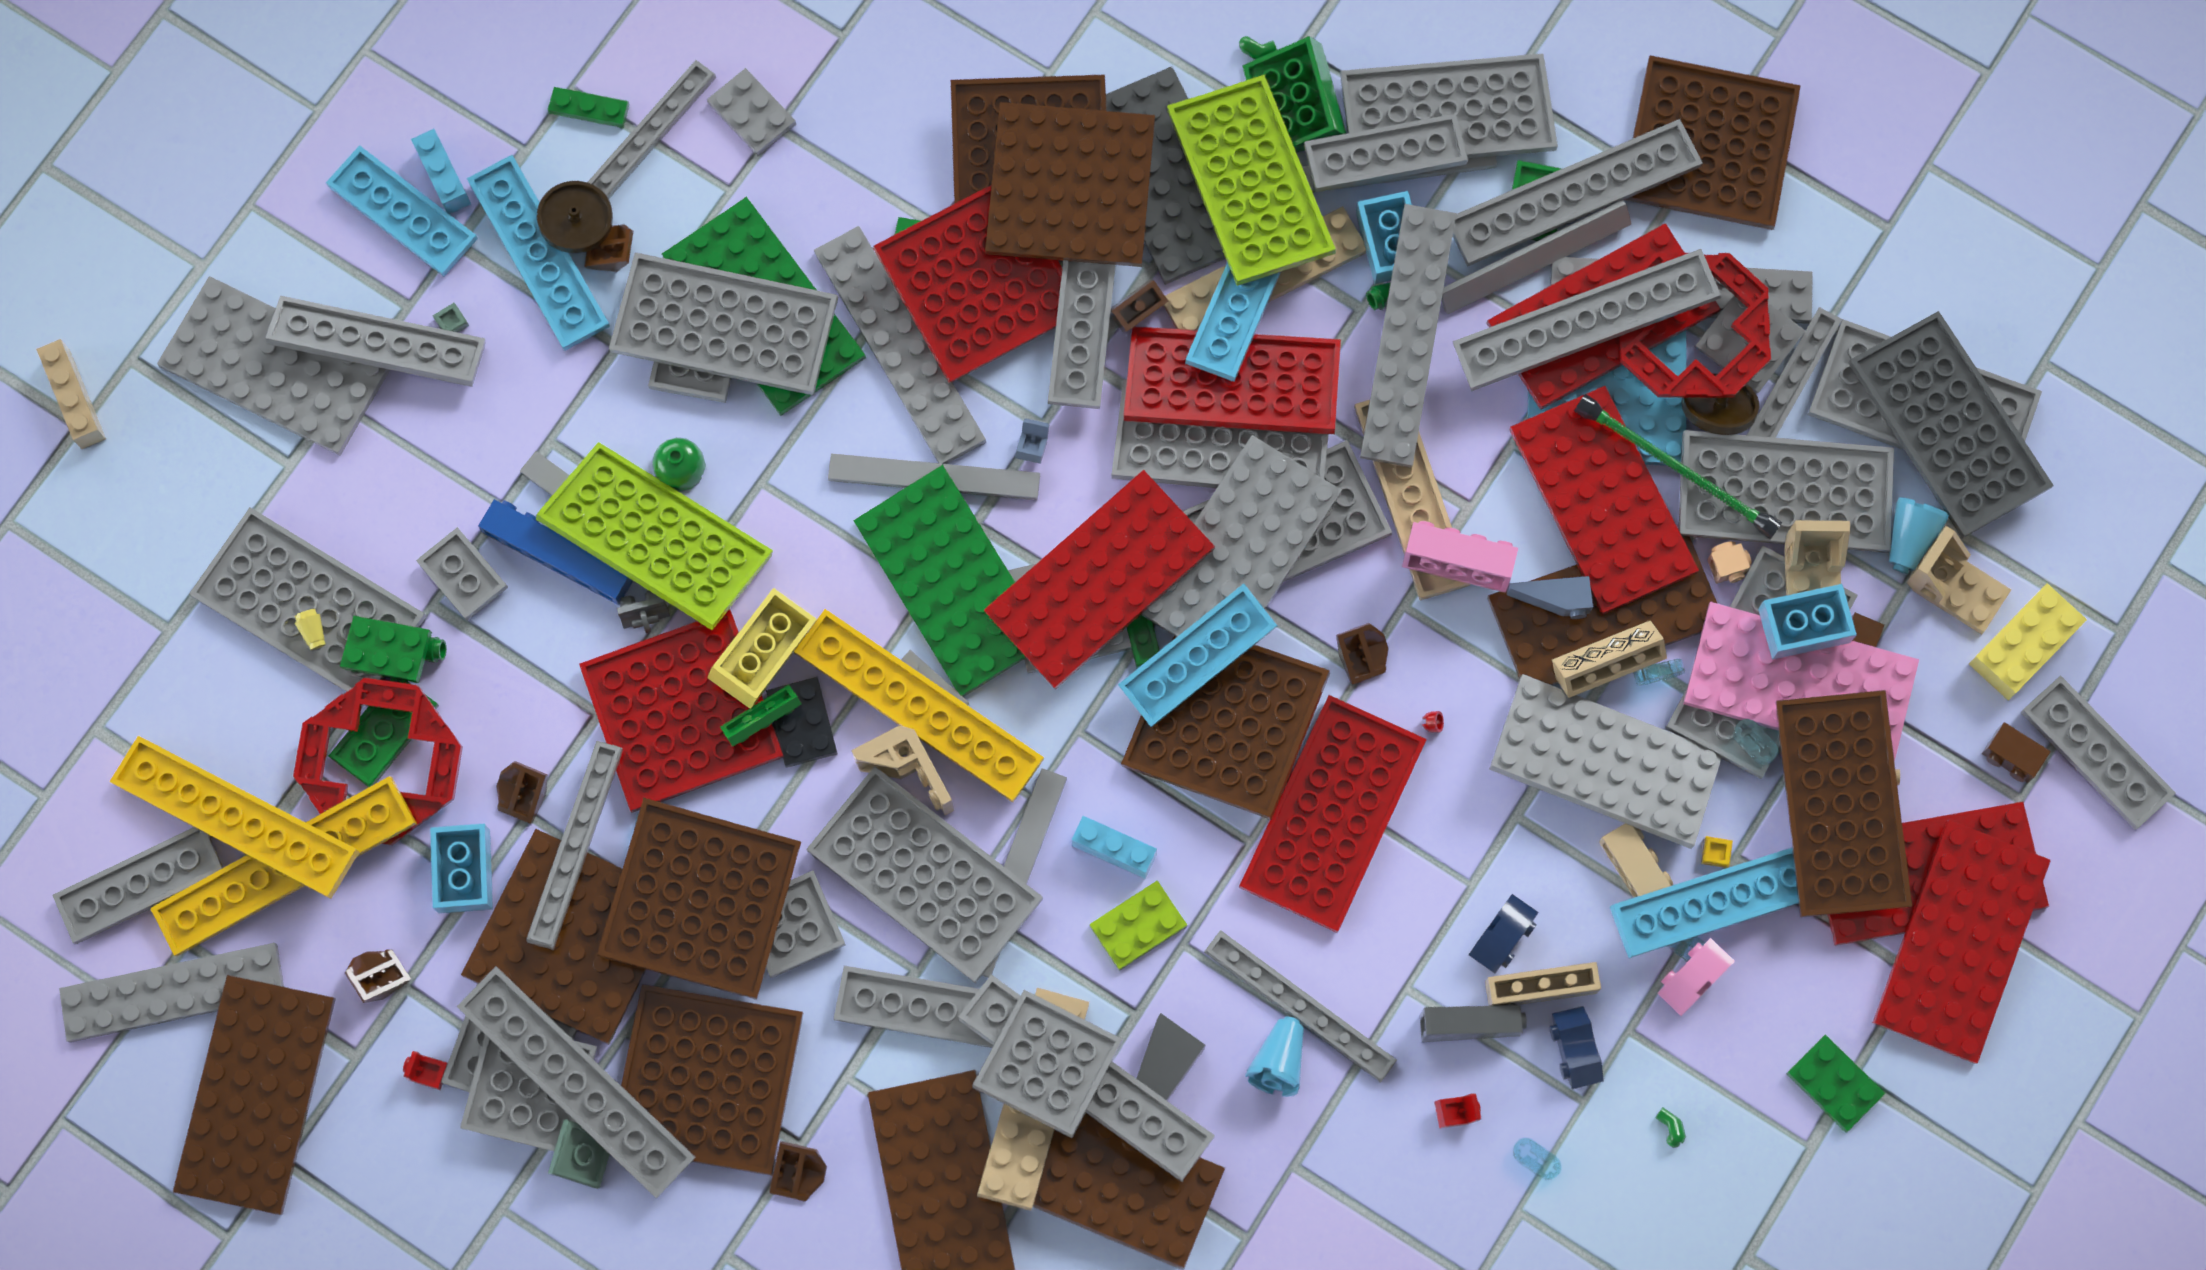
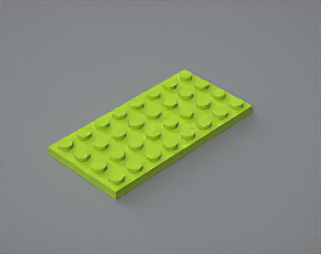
M1264 75L1167 106V112L1237 286L1336 254L1334 243Z
M600 442L592 448L536 514L537 521L711 630L714 629L773 554V550L671 486L661 482L658 478Z

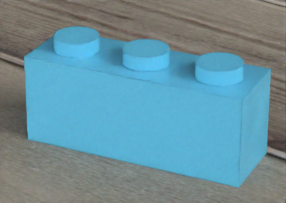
M435 129L412 138L411 141L446 212L452 214L471 205Z
M1082 816L1072 838L1073 847L1146 879L1157 855V848L1085 816Z

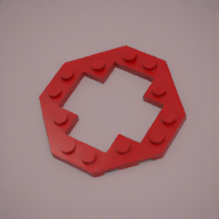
M1655 253L1635 273L1688 253H1682L1681 255ZM1731 253L1704 256L1713 277L1747 307L1732 323L1731 327L1749 344L1716 376L1697 359L1679 376L1672 372L1641 343L1657 326V322L1619 336L1620 363L1658 398H1733L1770 362L1768 287Z
M363 678L345 694L338 696L327 704L323 710L302 723L293 777L304 789L318 812L322 814L345 801L348 784L322 780L331 728L358 732L362 705L412 712L408 738L433 742L434 747L426 795L400 792L417 824L382 843L394 845L454 800L463 746L418 685Z

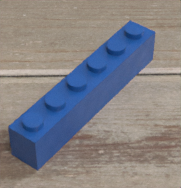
M495 499L493 500L478 525L483 534L607 600L620 605V599L626 595L633 580L549 527L540 524L533 514L526 512L523 515L516 511L517 507L506 500H503L502 503Z

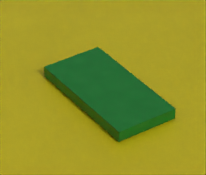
M390 679L392 682L411 684L404 680ZM427 696L435 709L439 707L438 703ZM368 706L360 716L358 732L348 731L328 757L367 787L376 784L412 740L408 738L412 712Z

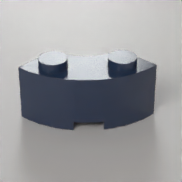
M1511 894L1468 955L1494 974H1496L1501 965L1507 968L1515 956L1511 951L1523 935L1529 937L1537 926L1533 920L1539 912L1514 894Z
M1584 1006L1552 1013L1553 1025L1549 1026L1553 1042L1557 1041L1563 1062L1559 1064L1563 1080L1568 1079L1572 1089L1604 1082L1602 1061L1595 1043L1592 1023Z

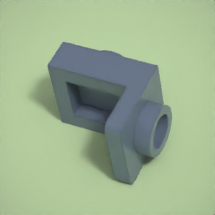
M1024 419L1022 433L1016 449V459L1041 464L1048 441V423Z

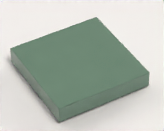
M564 1120L548 1174L600 1189L610 1154L578 1123Z

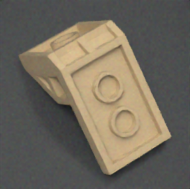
M1796 520L1786 534L1784 548L1786 596L1841 584V571L1845 567L1850 536V521Z
M1945 526L1907 581V584L1915 593L1982 635L2012 589L1967 562L1971 554L1957 533Z
M899 725L851 750L855 763L861 772L869 773L875 766L888 777L903 779L917 771L923 787L929 786L931 789L928 793L936 811L941 809L945 816L954 811L952 799L914 729Z

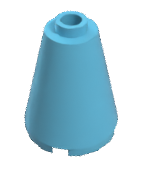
M1899 497L1896 503L1889 562L1893 564L1892 569L1908 574L1909 570L1915 571L1948 521L1949 515L1925 503L1922 505L1915 503L1916 500Z
M1286 1016L1284 1019H1279L1247 1069L1246 1077L1249 1076L1248 1082L1252 1086L1269 1094H1273L1274 1090L1283 1091L1281 1096L1284 1097L1298 1094L1304 1030L1299 1020Z

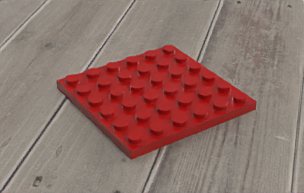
M992 185L873 246L876 255L949 384L1056 328L1063 269L1059 261L985 253Z
M730 609L713 630L696 621L579 663L606 743L623 749L616 772L631 813L640 810L643 798L663 802L783 758V753L772 724L767 728L757 731L749 736L746 741L738 743L733 747L720 726L750 709L707 678L713 665L739 633ZM762 695L754 704V706L759 702L763 701Z

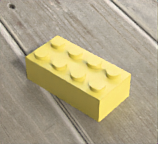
M2046 583L1975 656L1969 665L2009 701L2087 619Z
M773 588L713 665L707 678L751 709L792 656L796 647L817 619Z

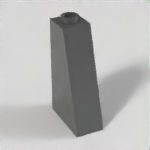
M1520 1005L1424 1007L1419 1015L1422 1043L1519 1037L1523 1033V1029L1527 1028L1526 1013H1521Z
M1160 1013L1136 1079L1168 1101L1204 1051L1206 1045Z

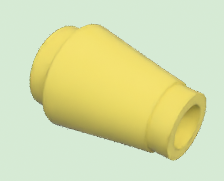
M309 609L295 615L296 622L294 624L310 650L325 646L320 614H317L315 609Z

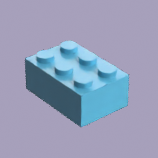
M1408 191L1357 202L1356 217L1362 240L1365 244L1374 284L1391 281L1404 205H1412Z
M1843 584L1764 600L1758 608L1772 660L1848 644L1857 635Z
M485 823L431 827L433 909L439 914L493 910L490 829Z

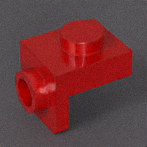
M412 1051L411 1056L406 1058L403 1065L404 1077L411 1082L441 1090L443 1085L441 1080L448 1063Z
M1476 1093L1434 1101L1440 1129L1469 1125L1481 1120V1107Z

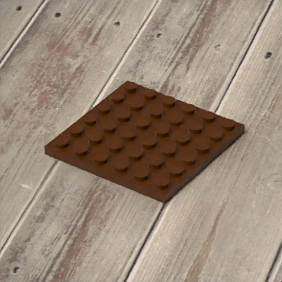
M1649 55L1632 139L1680 119L1703 164L1698 169L1625 200L1774 230L1801 85Z
M1105 74L950 80L954 204L992 185L1000 102L1106 111Z
M1000 102L985 253L1142 267L1155 115Z
M1254 645L1153 727L1141 715L1121 765L1124 768L1272 820L1330 676V671Z
M643 798L597 956L757 1000L801 841Z
M535 828L461 976L479 984L495 967H498L550 1018L610 1045L646 972V969L597 956L622 868L587 852L554 950L528 943L526 939L561 843L560 839Z
M642 984L621 1086L696 1157L692 1162L772 1176L804 1013L802 1011Z

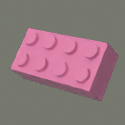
M1426 521L1413 522L1402 564L1403 568L1506 593L1518 548L1513 547L1512 543L1502 540L1497 542L1489 541L1485 536L1479 534H1472L1471 536L1460 534L1461 532L1455 528H1445V530L1436 528L1434 524Z

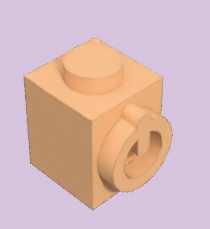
M1732 541L1713 547L1707 559L1716 584L1727 580L1730 583H1735L1744 579L1752 564L1749 552L1743 549L1741 543L1736 545Z

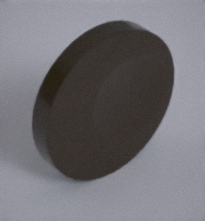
M567 181L552 187L544 194L538 205L537 222L541 235L552 247L567 253H582L596 248L608 237L613 225V212L608 197L601 189L584 181Z
M1748 384L1733 398H1682V409L1686 417L1698 428L1718 435H1734L1748 430L1755 423L1760 406L1756 393Z

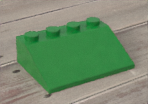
M1307 36L1242 65L1246 80L1262 75L1265 76L1296 153L1305 151L1304 143L1306 141L1347 134L1322 43L1311 36Z

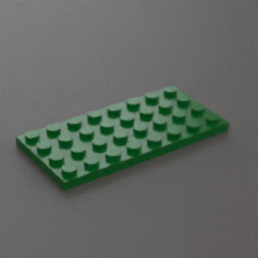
M747 196L662 253V257L669 260L817 290ZM835 313L815 392L866 358L865 353ZM756 383L780 416L811 396L810 394Z
M943 464L853 520L960 696L965 697L1026 658L984 612V609L1012 586L1015 580Z

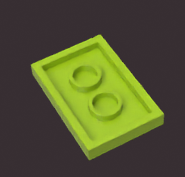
M1157 880L1090 923L1089 926L1120 971L1186 928L1187 923Z

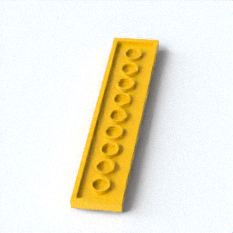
M824 609L794 650V654L898 725L914 729L920 740L1013 803L1044 761L1042 755L826 609Z
M137 736L109 781L113 785L332 899L359 854V851L350 845L140 736Z
M391 776L305 822L359 851L358 856L417 824ZM246 855L150 909L173 955L178 957L301 889L305 885Z

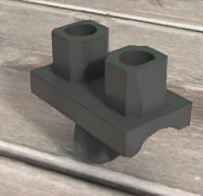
M649 590L644 593L646 599L644 601L636 602L634 596L630 595L622 597L617 611L623 629L629 627L635 629L644 626L646 633L651 632L650 624L660 622L659 619L670 617L666 601Z

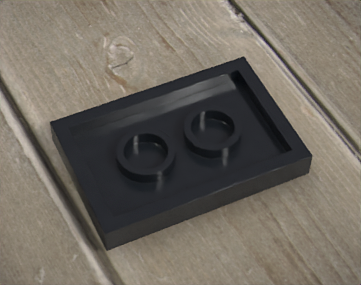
M818 676L787 684L795 692L801 705L796 707L790 714L783 715L774 721L785 767L788 768L837 755ZM787 685L766 690L767 697L773 695L774 693L786 687Z

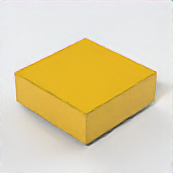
M1706 836L1704 838L1701 864L1729 868L1733 840Z

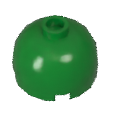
M675 437L667 439L658 446L654 452L652 466L656 478L681 492L693 488L701 481L706 463L702 451L694 442L687 438Z

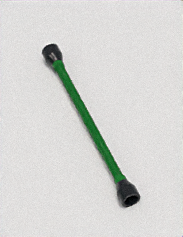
M1585 394L1576 406L1574 412L1583 418L1597 421L1601 425L1602 423L1606 424L1608 428H1611L1614 432L1617 431L1618 434L1620 433L1621 436L1626 437L1625 439H1628L1634 445L1637 444V447L1640 446V449L1643 448V451L1646 450L1645 452H1648L1654 458L1657 457V460L1660 459V462L1663 461V464L1666 466L1668 465L1677 473L1680 472V475L1683 474V477L1686 479L1689 478V481L1691 480L1700 488L1703 487V490L1709 494L1711 493L1712 496L1714 495L1723 503L1726 502V505L1746 516L1747 520L1755 526L1758 532L1771 540L1782 524L1780 520L1770 514L1761 513L1756 509H1750V507L1747 508V505L1744 506V503L1741 504V501L1735 497L1733 498L1732 495L1730 496L1727 492L1724 493V490L1721 491V488L1712 482L1710 483L1709 480L1707 481V479H1704V477H1701L1692 469L1690 470L1689 467L1687 468L1686 465L1684 466V464H1681V462H1678L1669 454L1667 455L1666 452L1664 453V451H1661V449H1658L1649 441L1647 442L1646 439L1644 440L1643 437L1641 438V436H1638L1629 428L1627 429L1626 426L1624 427L1623 424L1618 423L1589 395Z

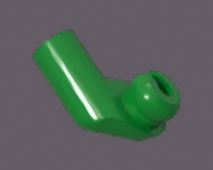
M1243 36L1239 40L1240 50L1253 59H1258L1277 50L1274 41L1260 44L1249 36Z
M1662 1107L1655 1118L1668 1127L1670 1135L1666 1139L1667 1144L1673 1148H1678L1681 1143H1684L1686 1138L1683 1122L1666 1108Z

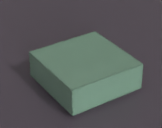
M455 302L432 315L440 329L458 333L469 326Z

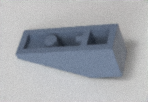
M1589 576L1509 583L1506 590L1507 596L1561 616H1570L1571 619L1585 618L1586 614H1590L1593 608Z

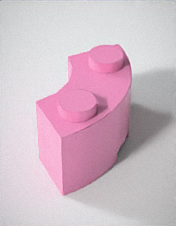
M1711 938L1703 946L1698 942L1688 953L1691 959L1677 973L1671 970L1661 981L1665 986L1657 994L1680 1016L1735 962Z

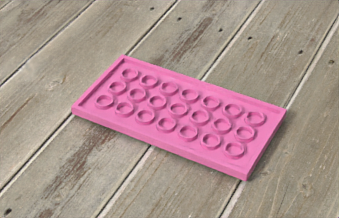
M1710 602L1683 704L1778 730L1775 702L1778 700L1886 690L1895 761L1919 659L1851 641L1848 644L1772 660L1760 615Z

